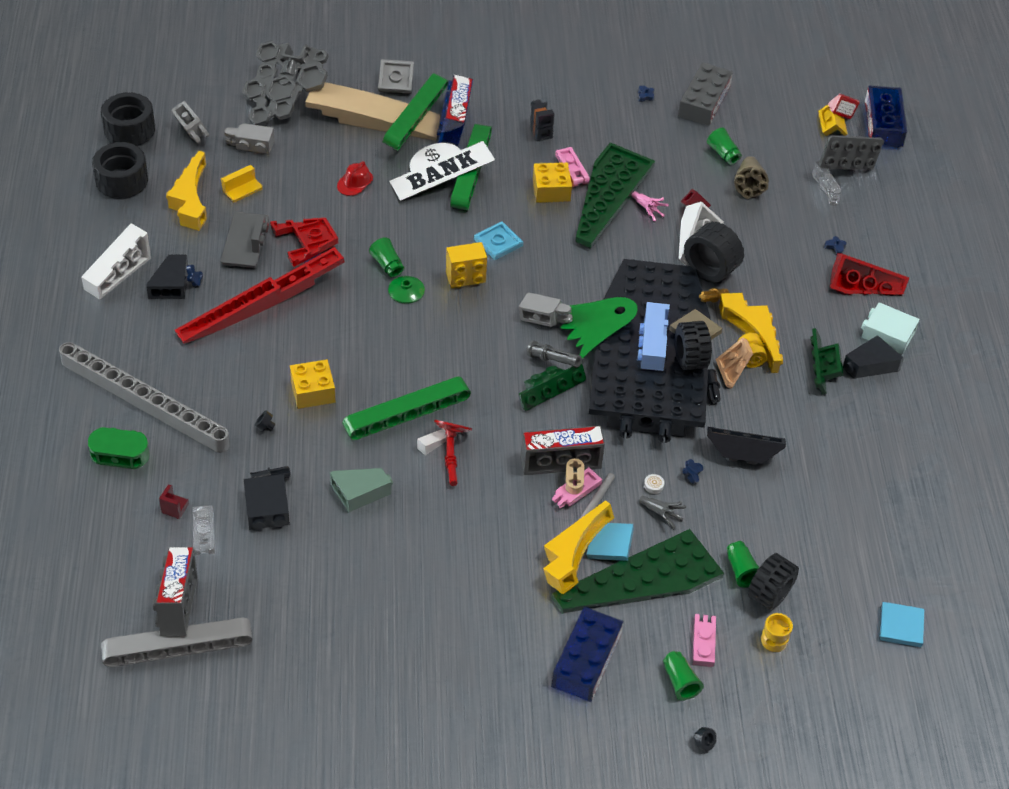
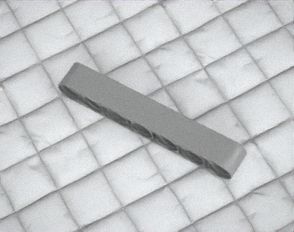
M235 618L188 626L186 636H160L159 630L108 638L101 643L102 662L107 667H116L246 646L253 640L250 621L247 618Z

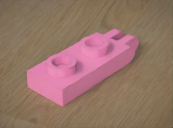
M588 467L584 470V486L581 493L570 494L567 492L564 484L555 491L556 495L553 496L552 501L557 503L560 508L566 504L571 506L600 486L602 479ZM573 480V486H577L576 480Z

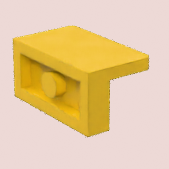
M829 105L818 110L822 132L825 136L830 135L836 130L840 131L844 136L847 135L844 117L833 114Z
M252 165L221 178L222 191L233 203L263 189L262 185L255 179V168Z

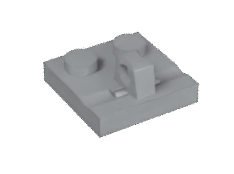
M381 60L378 91L411 94L414 62Z

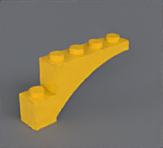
M198 151L191 158L190 164L187 168H184L182 175L179 179H176L174 186L166 195L169 208L178 211L177 216L179 217L180 225L200 231L207 220L206 207L202 206L197 195L198 182L206 167L205 152Z
M743 293L721 294L719 301L721 319L731 322L745 334L757 333L767 353V363L770 372L779 373L780 365H783V355L779 353L780 344L779 340H776V328L772 325L773 316L772 313H769L768 306H748L747 300H744Z
M605 500L544 545L547 558L551 562L543 568L547 583L560 593H566L579 583L577 572L584 552L602 528L614 519L609 502Z

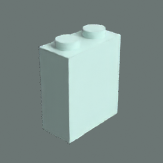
M879 302L876 308L871 309L868 315L869 319H865L862 324V338L871 340L878 335L895 351L903 355L917 330L920 319Z

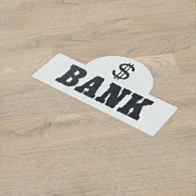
M483 141L463 150L449 143L432 144L421 149L413 156L410 162L411 172L389 182L399 199L403 200L492 162L495 159Z

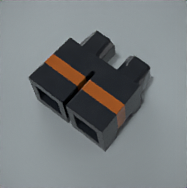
M540 99L531 101L530 129L537 142L552 139L554 129L553 110H547V102L542 103Z

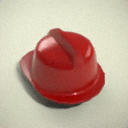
M362 161L361 163H354L348 166L345 175L337 183V189L341 194L346 196L357 195L373 181V175L369 172L366 163Z

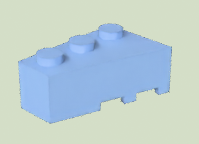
M647 302L644 323H640L639 334L643 335L639 336L638 347L642 349L638 350L637 359L641 361V369L664 370L667 319L670 304Z

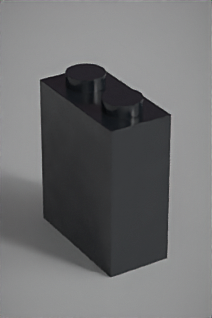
M284 474L243 479L249 530L290 525Z

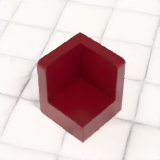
M693 189L681 200L684 206L703 202L708 208L711 206L708 201Z
M170 484L167 485L159 498L161 513L177 519L181 518L189 505L188 499L174 495L173 486Z

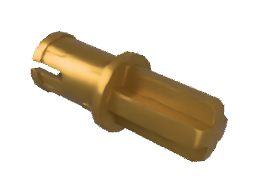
M712 288L709 291H702L699 294V298H701L702 302L711 301L715 303L720 300L721 294L730 292L725 288Z

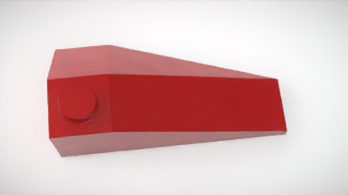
M838 253L832 268L830 288L846 294L903 295L910 277Z

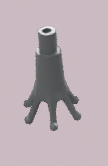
M643 495L640 497L639 502L646 505L648 509L664 517L668 522L667 524L671 525L673 529L676 526L670 520V516L683 521V518L676 515L673 510L686 509V505L679 506L682 505L681 501L667 503Z

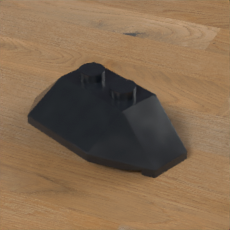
M714 427L707 428V437L720 454L729 461L744 460L749 464L756 465L764 463L786 447L785 438Z

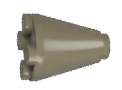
M752 156L746 157L743 160L734 179L736 190L744 198L749 199L767 191L769 184L766 171L758 160Z

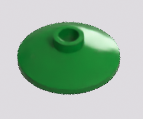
M401 276L395 278L389 284L388 292L390 297L396 302L411 304L423 297L425 287L415 277Z

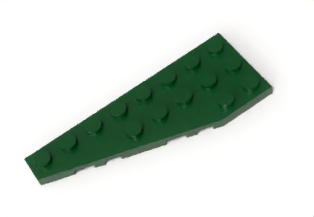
M611 142L594 161L575 242L592 248L632 196V193L635 192L655 166V160Z
M688 529L628 557V561H620L579 580L578 584L564 594L559 591L552 593L551 598L561 613L575 612L582 609L587 610V607L600 606L601 608L607 607L608 604L612 603L620 605L650 600L651 597L657 596L665 598L677 593H682V595L690 594L723 578L724 572L694 533Z

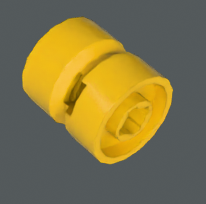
M753 332L742 335L737 341L742 337L747 339L753 352L746 366L748 368H756L763 365L767 361L768 356L759 335Z
M774 613L767 617L761 636V643L767 650L781 652L787 647L793 629L790 618L781 613Z

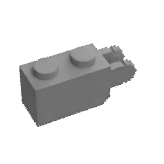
M185 101L171 110L179 124L193 141L199 144L202 135L206 136V138L210 136L198 116Z
M241 124L239 128L228 127L224 130L227 136L225 142L236 146L237 150L270 154L275 141L274 128Z
M527 292L519 305L520 319L522 321L549 327L555 326L557 322L568 324L573 321V316L570 314L571 307L562 304L561 299Z

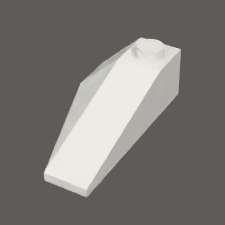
M703 202L686 206L681 219L679 260L687 266L689 265L684 254L686 240L706 223L713 221L722 224L724 222Z

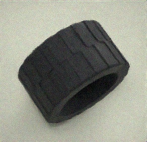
M124 92L109 97L102 104L101 118L104 135L111 143L127 142L137 146L148 141L154 135L155 120L153 106L147 97L134 92Z
M115 142L107 144L95 152L92 158L95 183L98 190L104 195L112 198H128L137 195L147 186L146 158L144 152L138 146L127 142ZM116 169H128L126 171L113 172Z
M712 221L703 225L686 240L684 254L688 265L696 270L699 277L716 283L724 280L742 264L744 247L738 235L731 228L723 223Z

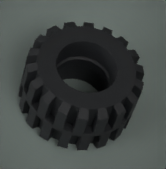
M704 321L681 322L677 325L675 331V351L678 363L683 370L707 368L710 364L712 342L709 329Z
M778 553L772 554L763 562L754 575L749 586L748 596L769 610L776 608L792 589L798 576V566Z

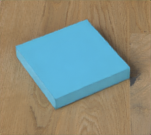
M503 221L474 235V241L476 243L482 242L484 250L494 260L523 246V241Z
M607 523L588 545L587 558L628 561L634 531L633 524Z
M882 602L880 640L922 647L924 609Z

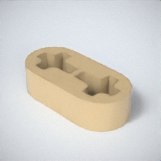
M575 458L567 462L565 487L570 494H579L583 491L584 463L580 459ZM573 467H577V473L573 472ZM573 480H576L577 486H573Z

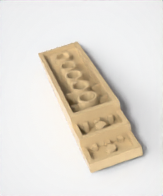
M326 82L323 88L309 92L305 101L306 107L322 110V115L336 117L339 123L386 132L408 105L407 103L374 93ZM429 111L410 136L436 141L444 121V116Z

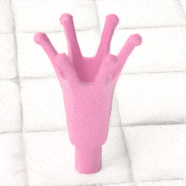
M636 191L632 193V198L648 211V216H652L653 222H656L653 214L654 211L665 217V214L657 209V206H669L668 203L659 202L664 200L663 197L661 199H654L639 194Z

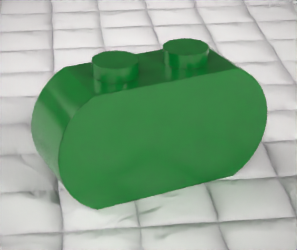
M101 427L93 431L88 438L90 456L96 464L138 469L149 460L148 441L142 432Z

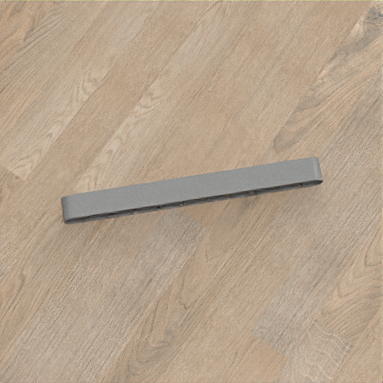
M66 342L59 347L61 362L66 368L216 452H225L229 449V432L225 427L74 343Z

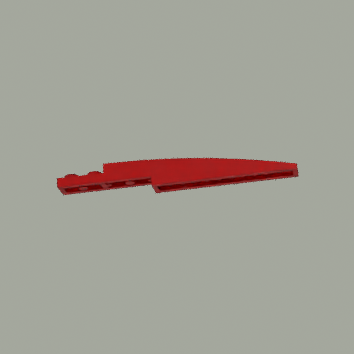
M333 247L275 280L272 277L267 278L174 331L185 344L227 328L315 285L314 279L345 263L344 257Z

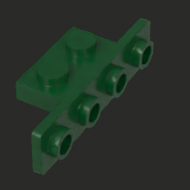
M813 328V336H810V340L814 347L812 356L816 362L813 364L814 372L817 375L814 381L816 388L820 389L822 394L825 395L827 394L825 380L844 376L841 348L839 343L822 347L821 337L817 329Z
M583 364L579 367L572 366L566 370L550 366L546 368V371L534 374L530 379L524 381L527 389L519 393L523 410L527 411L586 381Z

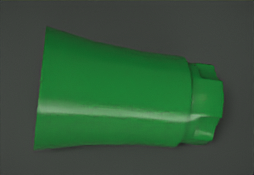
M725 128L716 129L707 138V144L729 165H734L742 158L739 148L732 141Z
M380 238L370 246L369 254L376 259L390 278H396L402 274L404 266L389 238Z
M737 541L728 545V559L732 565L737 585L747 588L760 567L745 543Z
M680 651L668 653L663 659V664L674 687L676 698L682 701L694 698L703 690V682L695 674Z

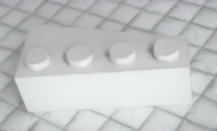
M131 223L81 277L84 290L100 300L150 260L151 254L147 232Z

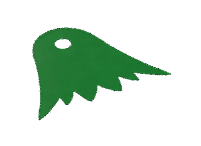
M624 297L569 305L573 321L563 324L560 328L574 329L567 340L581 338L577 342L576 347L583 345L580 356L583 359L600 342L628 324L636 316L638 307L633 300ZM618 307H624L625 312L622 314H616L615 309Z

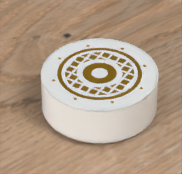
M657 474L648 475L644 481L645 490L651 494L662 492L664 479Z

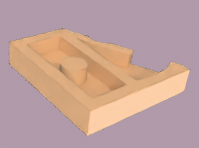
M743 337L715 359L725 385L730 389L733 388L753 355L748 340Z

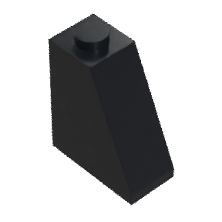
M168 254L146 285L148 299L186 298L187 254Z
M877 335L846 354L843 368L855 379L900 371L904 357Z

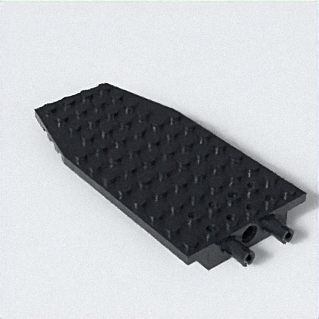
M623 259L604 299L615 297L629 298L638 307L636 316L628 324L596 346L589 414L607 416L606 427L620 429L619 435L624 438L625 432L626 438H630L632 430L659 433L658 440L663 443V437H665V443H668L671 440V435L683 436L685 426L705 428L708 367L683 370L676 357L675 334L669 330L672 323L694 309L711 319L706 302H702L701 298H699L702 288L697 272L690 266ZM647 302L670 304L667 319L666 357L663 371L641 369V361L637 360L638 350L642 349L638 347L639 336H643L639 334L640 323H644ZM618 307L615 309L616 314H622L625 312L624 307Z

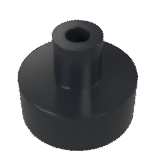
M265 410L256 420L255 426L261 431L266 427L272 430L276 425L271 421L273 414Z
M701 727L694 733L693 739L698 748L709 751L715 746L717 735L713 729Z

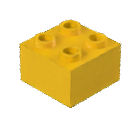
M568 162L537 163L533 165L532 179L536 203L571 201L572 183Z
M482 242L446 247V275L451 288L486 283L487 255Z
M328 359L290 365L291 383L298 409L336 403L335 386Z

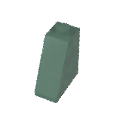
M382 468L330 472V485L348 512L391 494L392 478L389 474L386 475Z

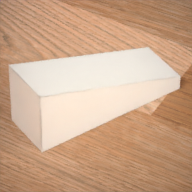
M441 429L418 438L417 449L426 456L446 442V430Z

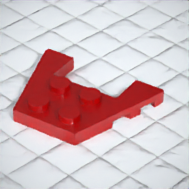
M327 218L303 219V222L295 223L293 220H286V223L277 224V221L270 222L275 236L294 232L303 248L287 252L288 259L293 267L339 243L338 236Z

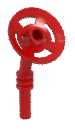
M434 420L436 425L446 430L445 466L448 469L450 485L456 486L458 482L456 475L457 460L454 455V437H457V433L470 432L472 428Z

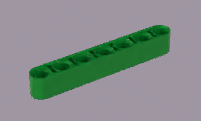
M433 73L388 129L382 143L398 151L443 94L449 80Z
M474 124L467 148L482 141L488 148L492 126ZM482 166L457 177L451 197V208L469 209Z
M454 377L350 414L344 418L342 424L352 440H358L463 402L471 396V391L462 377Z

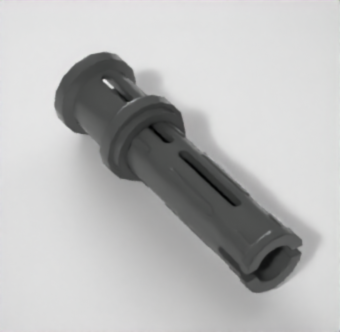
M533 340L527 347L528 356L540 357L544 361L550 359L574 367H579L582 362L580 355L556 350L549 344L542 345Z

